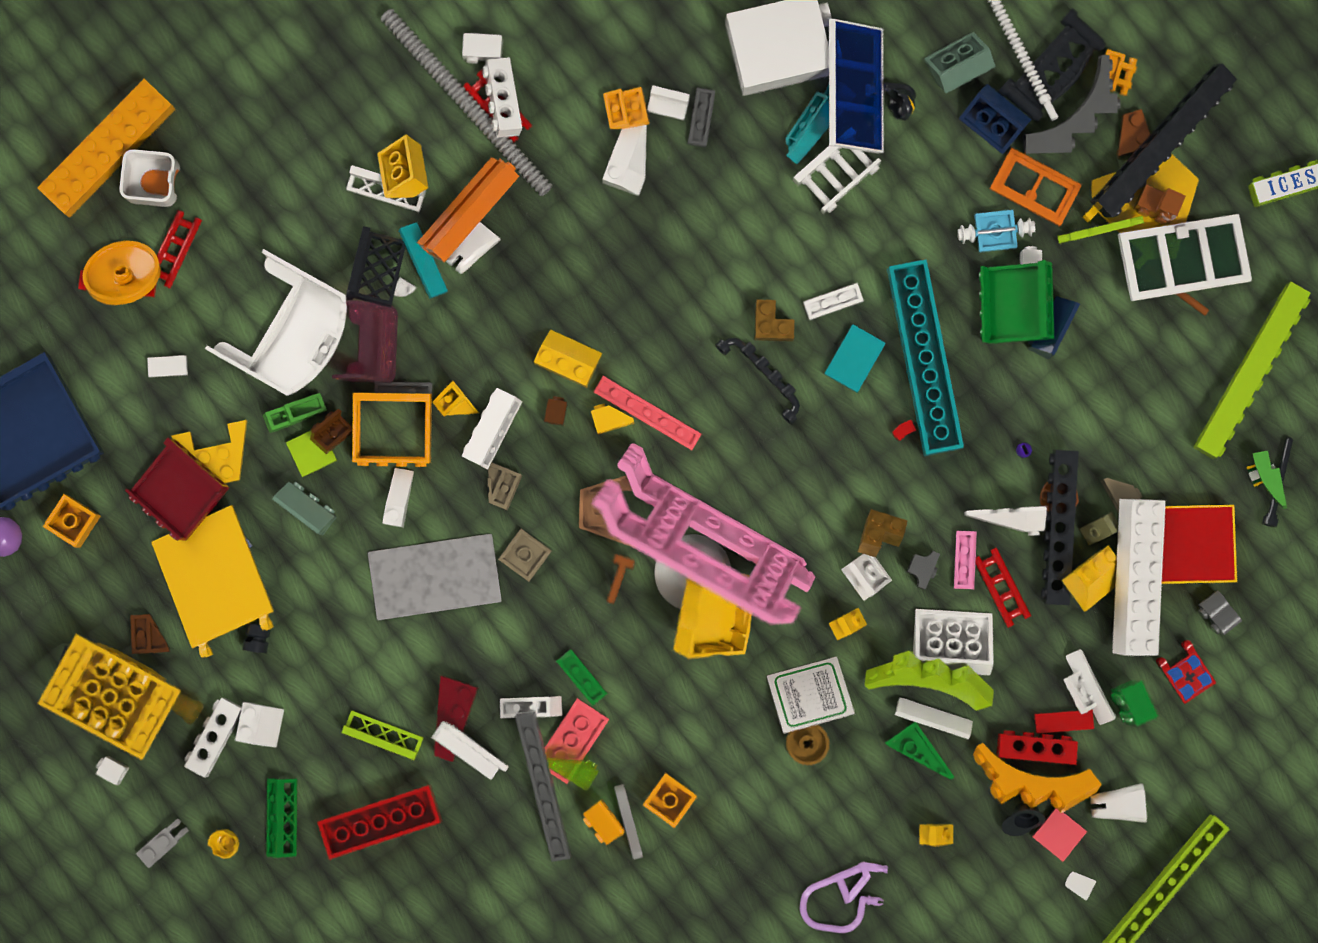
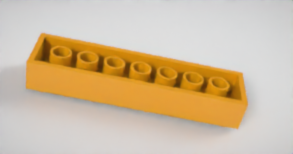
M143 79L37 188L70 218L122 165L124 154L129 150H136L174 112L175 108L149 82Z

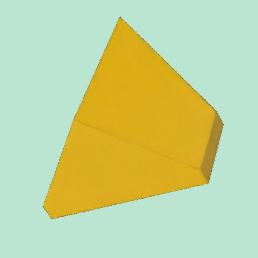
M454 381L433 401V404L444 417L446 415L479 413Z

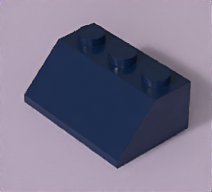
M988 84L977 94L959 118L1002 154H1004L1031 121L1029 117Z
M1056 296L1053 299L1054 339L1028 341L1030 344L1028 349L1046 359L1053 357L1080 303Z

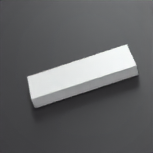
M858 283L804 301L803 304L809 320L861 303L864 300Z

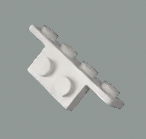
M1080 649L1066 655L1073 674L1065 678L1064 682L1080 713L1083 714L1092 709L1100 725L1114 720L1116 717L1083 651Z

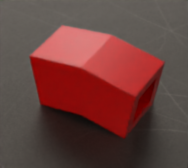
M912 419L900 424L891 432L898 441L916 431Z

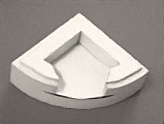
M400 277L397 281L394 296H408L416 290V287Z

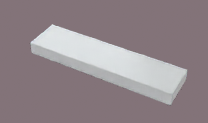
M901 697L897 703L896 716L969 739L973 725L971 720Z

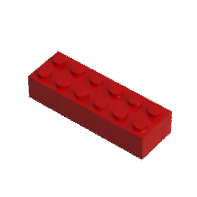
M430 784L320 820L317 823L328 857L332 859L441 823L442 818Z

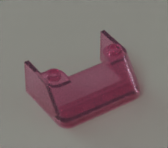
M359 300L346 301L351 322L355 325H360L358 362L350 363L346 374L332 375V379L353 382H392L396 375L397 310L393 306L390 308L371 302Z

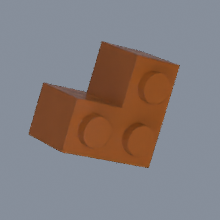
M1146 184L1142 188L1133 209L1137 210V213L1142 216L1148 217L1149 215L1155 218V221L1160 224H1169L1178 216L1186 195L1170 188L1163 192Z

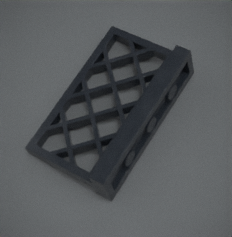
M363 226L346 293V300L353 301V298L391 308L406 246L401 239L371 232V228ZM372 238L380 240L383 245L375 248L371 243ZM396 244L402 247L400 251L394 253L389 246ZM386 248L390 255L382 258L378 251ZM375 254L379 261L371 264L367 257ZM394 259L397 266L390 269L386 262ZM382 264L386 272L378 274L374 267ZM371 270L375 277L367 280L363 273ZM390 275L393 282L386 285L382 278ZM378 280L382 288L375 291L371 283ZM367 286L371 293L364 295L359 293V290ZM386 291L389 295V301L381 299L378 294Z

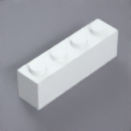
M496 388L495 392L490 396L487 408L481 414L478 425L472 432L469 443L464 447L462 457L488 470L523 401Z

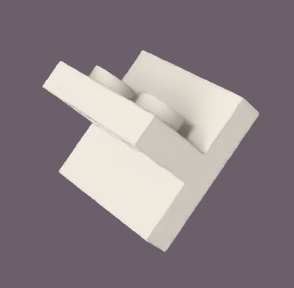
M862 554L841 569L863 600L873 596L892 581L877 558Z

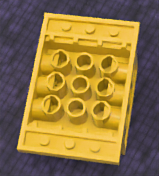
M77 634L38 704L143 760L181 690L167 683V679L143 663L114 648L101 643H93Z

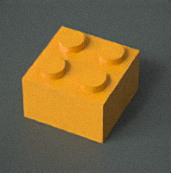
M63 494L43 527L72 546L81 548L101 515L71 496Z
M665 772L643 803V806L675 828L697 795Z

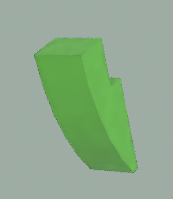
M318 393L268 411L263 415L269 433L319 415L327 410L321 394Z
M1268 451L1252 453L1256 470L1266 490L1282 509H1286L1287 505L1280 469H1271Z

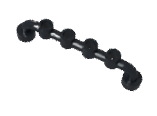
M729 338L725 341L720 339L715 344V347L721 354L726 356L731 351L730 346L736 345L754 363V366L767 377L769 382L775 385L781 394L792 403L791 410L786 408L781 413L782 417L792 425L797 420L796 414L800 408L799 401L794 395L796 392L795 388L790 383L786 386L782 383L781 379L783 376L776 369L772 372L767 367L770 364L764 356L759 358L754 353L756 348L752 343L748 342L745 344L738 338Z

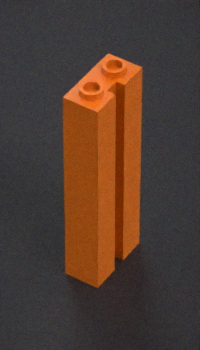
M491 157L417 243L430 256L445 262L518 179L519 175L515 172L516 168L510 162L505 163L500 158L497 160Z

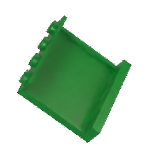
M1041 260L1038 263L998 267L981 266V271L979 272V281L981 282L979 298L981 301L980 319L982 320V328L980 330V337L982 342L997 344L1054 339L1052 262Z

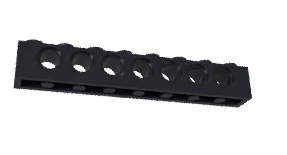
M1053 449V453L1049 455V465H1052V471L1048 473V484H1051L1050 492H1047V503H1050L1049 511H1046L1048 530H1045L1044 540L1047 542V550L1044 549L1043 553L1046 569L1042 571V580H1045V588L1041 589V599H1044L1045 604L1070 605L1071 592L1062 580L1072 572L1079 451ZM1061 464L1067 466V472L1064 475L1058 472ZM1061 483H1064L1066 486V491L1063 494H1059L1057 491V487ZM1058 503L1065 505V510L1062 513L1056 511ZM1058 522H1062L1064 525V529L1061 532L1055 531V525ZM1057 541H1061L1063 548L1056 552L1054 544ZM1057 560H1060L1062 564L1061 568L1057 571H1054L1052 567L1053 563ZM1054 580H1059L1061 584L1057 590H1053L1051 587Z

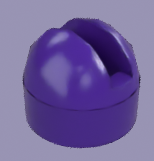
M1020 443L1016 448V453L1021 458H1027L1032 453V447L1028 443ZM1023 445L1025 446L1028 454H1025L1022 448Z

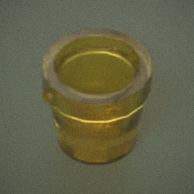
M181 694L173 704L172 711L180 716L184 722L191 725L199 717L204 704Z

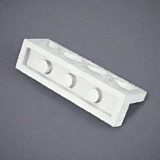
M351 165L349 172L351 176L346 188L347 191L420 212L426 190L417 195L419 196L417 206L409 205L406 198L393 200L383 197L384 191L376 195L371 192L369 187L380 184L383 188L381 174ZM355 177L363 179L366 186L360 189L353 188L352 185Z
M445 722L441 723L432 737L490 780H492L498 769L505 772L508 769L507 765Z

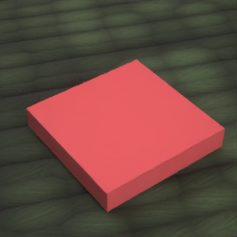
M1054 808L1032 837L1063 862L1087 831L1064 812L1060 813L1058 809Z

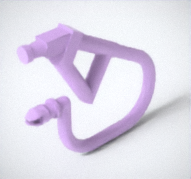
M862 861L858 863L859 865L811 884L801 896L800 914L802 919L808 926L816 930L847 933L854 930L863 919L865 903L867 905L880 906L883 903H878V900L883 901V899L880 897H870V895L868 897L861 896L855 920L846 926H835L817 923L809 917L806 909L809 895L819 888L837 882L845 904L850 903L871 878L869 871L887 873L888 865L883 866ZM862 872V877L849 892L844 879Z

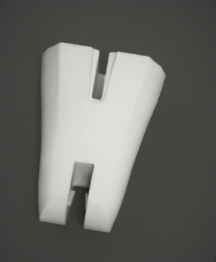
M479 222L445 262L452 266L462 256L463 259L455 269L462 274L501 239Z
M1142 783L1090 796L1091 804L1106 803V808L1091 809L1092 817L1146 823L1145 790Z

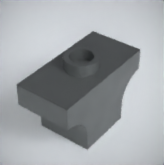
M932 551L927 557L913 554L906 572L916 578L918 588L926 590L930 578L934 579L938 570L935 566L940 556L939 553Z

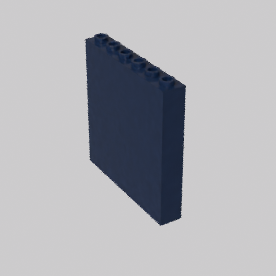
M45 352L0 377V509L8 511L16 507L15 503L20 500L26 501L32 498L33 493L36 491L42 492L50 487L49 484L52 482H60L66 479L68 473L72 471L76 473L82 470L84 464L88 462L90 464L100 459V455L104 454L53 360Z

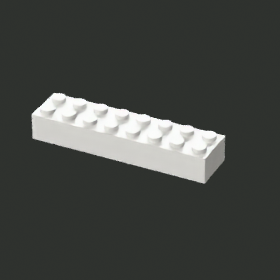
M1120 499L1112 653L1125 656L1158 655L1165 501L1150 499Z

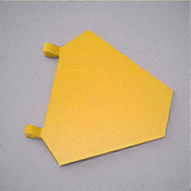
M1172 154L1167 161L1161 163L1158 172L1146 180V184L1163 192L1170 188L1186 195L1178 216L1169 224H1160L1149 215L1148 217L1143 216L1144 223L1118 229L1117 231L1124 233L1186 223L1199 179ZM1115 173L1091 181L1092 199ZM1142 188L1137 190L1134 198L1121 208L1122 211L1118 216L1104 217L1092 204V208L1082 218L1089 222L1099 213L1108 223L1142 216L1137 213V210L1133 209ZM1176 232L1165 234L1170 260L1176 258L1181 239H1177ZM1156 236L1129 240V243L1142 254L1133 263L1137 270L1147 260H1161Z

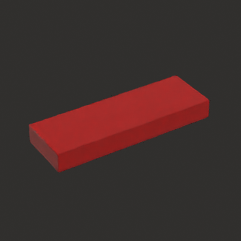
M1093 710L1083 714L1080 711L1034 714L1036 733L1094 729Z

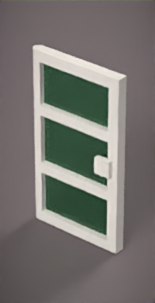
M1239 214L1118 234L1131 301L1251 282L1252 280Z

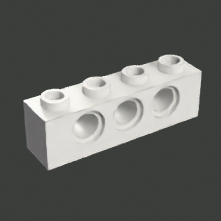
M510 58L487 59L483 67V77L487 78L486 94L490 96L491 101L489 102V112L493 113L494 118L492 120V129L496 131L497 138L519 136L522 124ZM494 78H499L502 82H497ZM501 95L505 100H501L497 96ZM501 113L507 114L508 118L502 117Z
M226 698L216 700L212 708L214 710L212 716H208L203 724L205 729L202 735L198 734L194 741L196 745L192 752L189 751L184 760L187 762L184 767L204 778L208 777L241 715L242 707ZM220 714H224L227 718L224 725L218 722ZM211 731H214L217 734V740L215 742H212L209 739V733ZM202 748L208 751L206 759H202L199 755Z

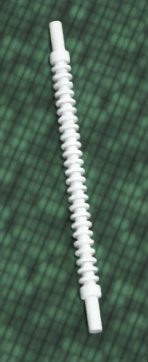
M988 0L989 3H992L990 7H994L993 12H996L995 16L999 17L998 21H1001L1000 26H1003L1002 30L1006 31L1005 35H1008L1007 39L1011 40L1010 44L1013 45L1012 49H1015L1014 53L1018 54L1019 63L1023 64L1024 72L1028 73L1027 77H1030L1029 82H1032L1031 86L1035 87L1034 91L1037 92L1036 96H1039L1040 104L1044 105L1052 121L1057 119L1058 115L1050 101L1051 97L1048 93L1046 94L1047 89H1044L1045 85L1041 84L1042 80H1039L1040 75H1036L1037 70H1034L1035 66L1031 65L1033 62L1029 61L1030 56H1027L1028 52L1024 51L1023 43L1019 42L1020 37H1017L1016 29L1012 28L1013 24L1010 23L1011 19L1007 18L1006 10L1002 9L1004 5H1000L1001 0Z

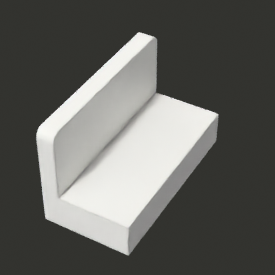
M652 85L647 110L648 112L684 120L689 102V94Z

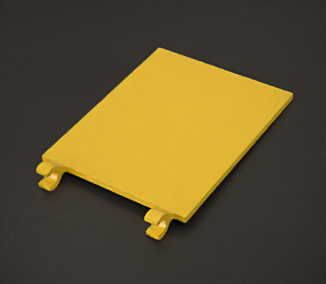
M233 505L206 516L187 541H176L168 534L151 542L192 648L199 646V653L202 658L213 655L212 649L207 643L208 641L254 620H260L262 630H269L274 627L271 619L268 617V614L274 612Z

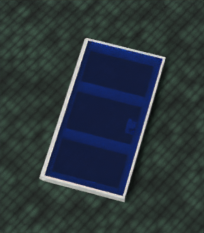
M829 19V146L878 154L883 153L882 28Z

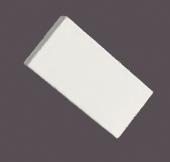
M186 355L148 358V377L188 375Z

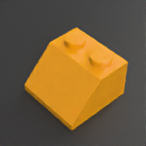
M603 799L583 813L585 816L583 821L589 828L593 827L597 833L594 835L600 843L605 842L607 845L625 832V828Z

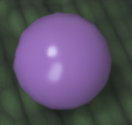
M0 517V557L12 555L22 544L23 535L21 528L10 518Z

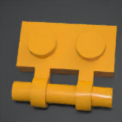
M1107 49L1105 55H1109V59H1112L1113 68L1110 71L1113 88L1110 91L1114 92L1117 85L1121 87L1119 94L1127 96L1128 90L1132 86L1131 79L1133 73H1136L1137 59L1130 58L1129 63H1125V54ZM1121 69L1126 71L1124 80L1119 78Z

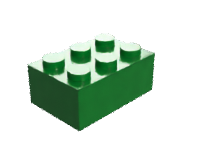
M1130 680L1110 689L1112 692L1110 695L1111 700L1120 709L1118 715L1122 723L1125 722L1126 725L1139 726L1159 717L1143 681Z

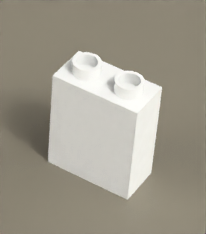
M784 0L726 14L725 24L743 96L829 76V41H827L824 28L829 26V19H832L828 3L818 4V0ZM836 40V58L841 59L839 45Z

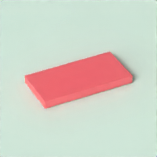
M578 698L545 746L551 774L566 784L609 721V718Z

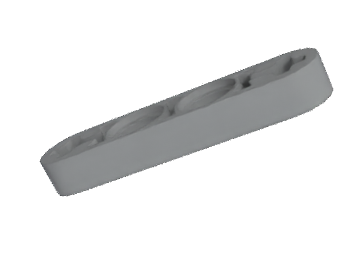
M624 784L614 786L633 859L642 858L643 854Z

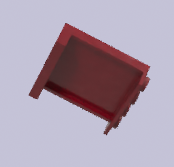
M168 437L163 443L166 445L164 450L132 489L126 488L125 491L129 494L128 498L135 504L139 503L143 507L142 511L157 519L155 522L160 527L167 528L170 531L169 535L176 541H187L230 487L176 439Z

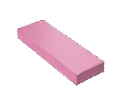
M956 531L955 589H974L977 532Z

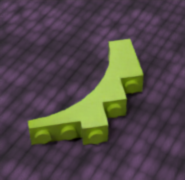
M909 650L894 655L893 662L866 670L864 686L869 690L883 686L912 685L931 688L955 696L976 711L993 706L994 690L969 665L951 670L940 658L922 663Z

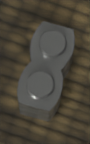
M1215 591L1198 604L1200 608L1198 610L1199 614L1204 619L1208 618L1212 623L1210 627L1217 635L1219 633L1221 636L1225 635L1242 622L1239 615L1219 591Z

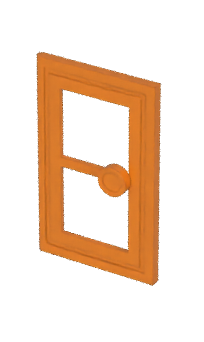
M1011 148L990 190L1060 227L1082 184ZM1015 162L1040 174L1033 189L1028 190L1025 196L1004 185ZM1043 176L1068 189L1056 212L1034 201L1037 198L1036 190Z

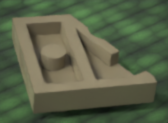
M491 462L488 468L489 503L508 511L523 475Z

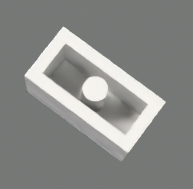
M464 33L463 59L467 60L468 63H478V61L487 62V59L502 58V35Z

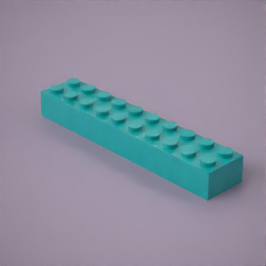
M927 259L889 266L887 273L923 455L928 456L960 450L964 448Z

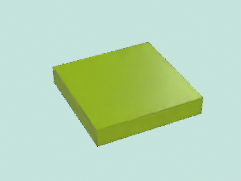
M312 431L286 442L302 477L338 461L333 450L326 455L310 440Z

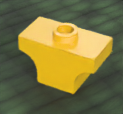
M857 608L833 620L829 625L836 639L839 640L866 626L867 623L860 609Z
M921 824L919 844L929 846L953 844V824Z

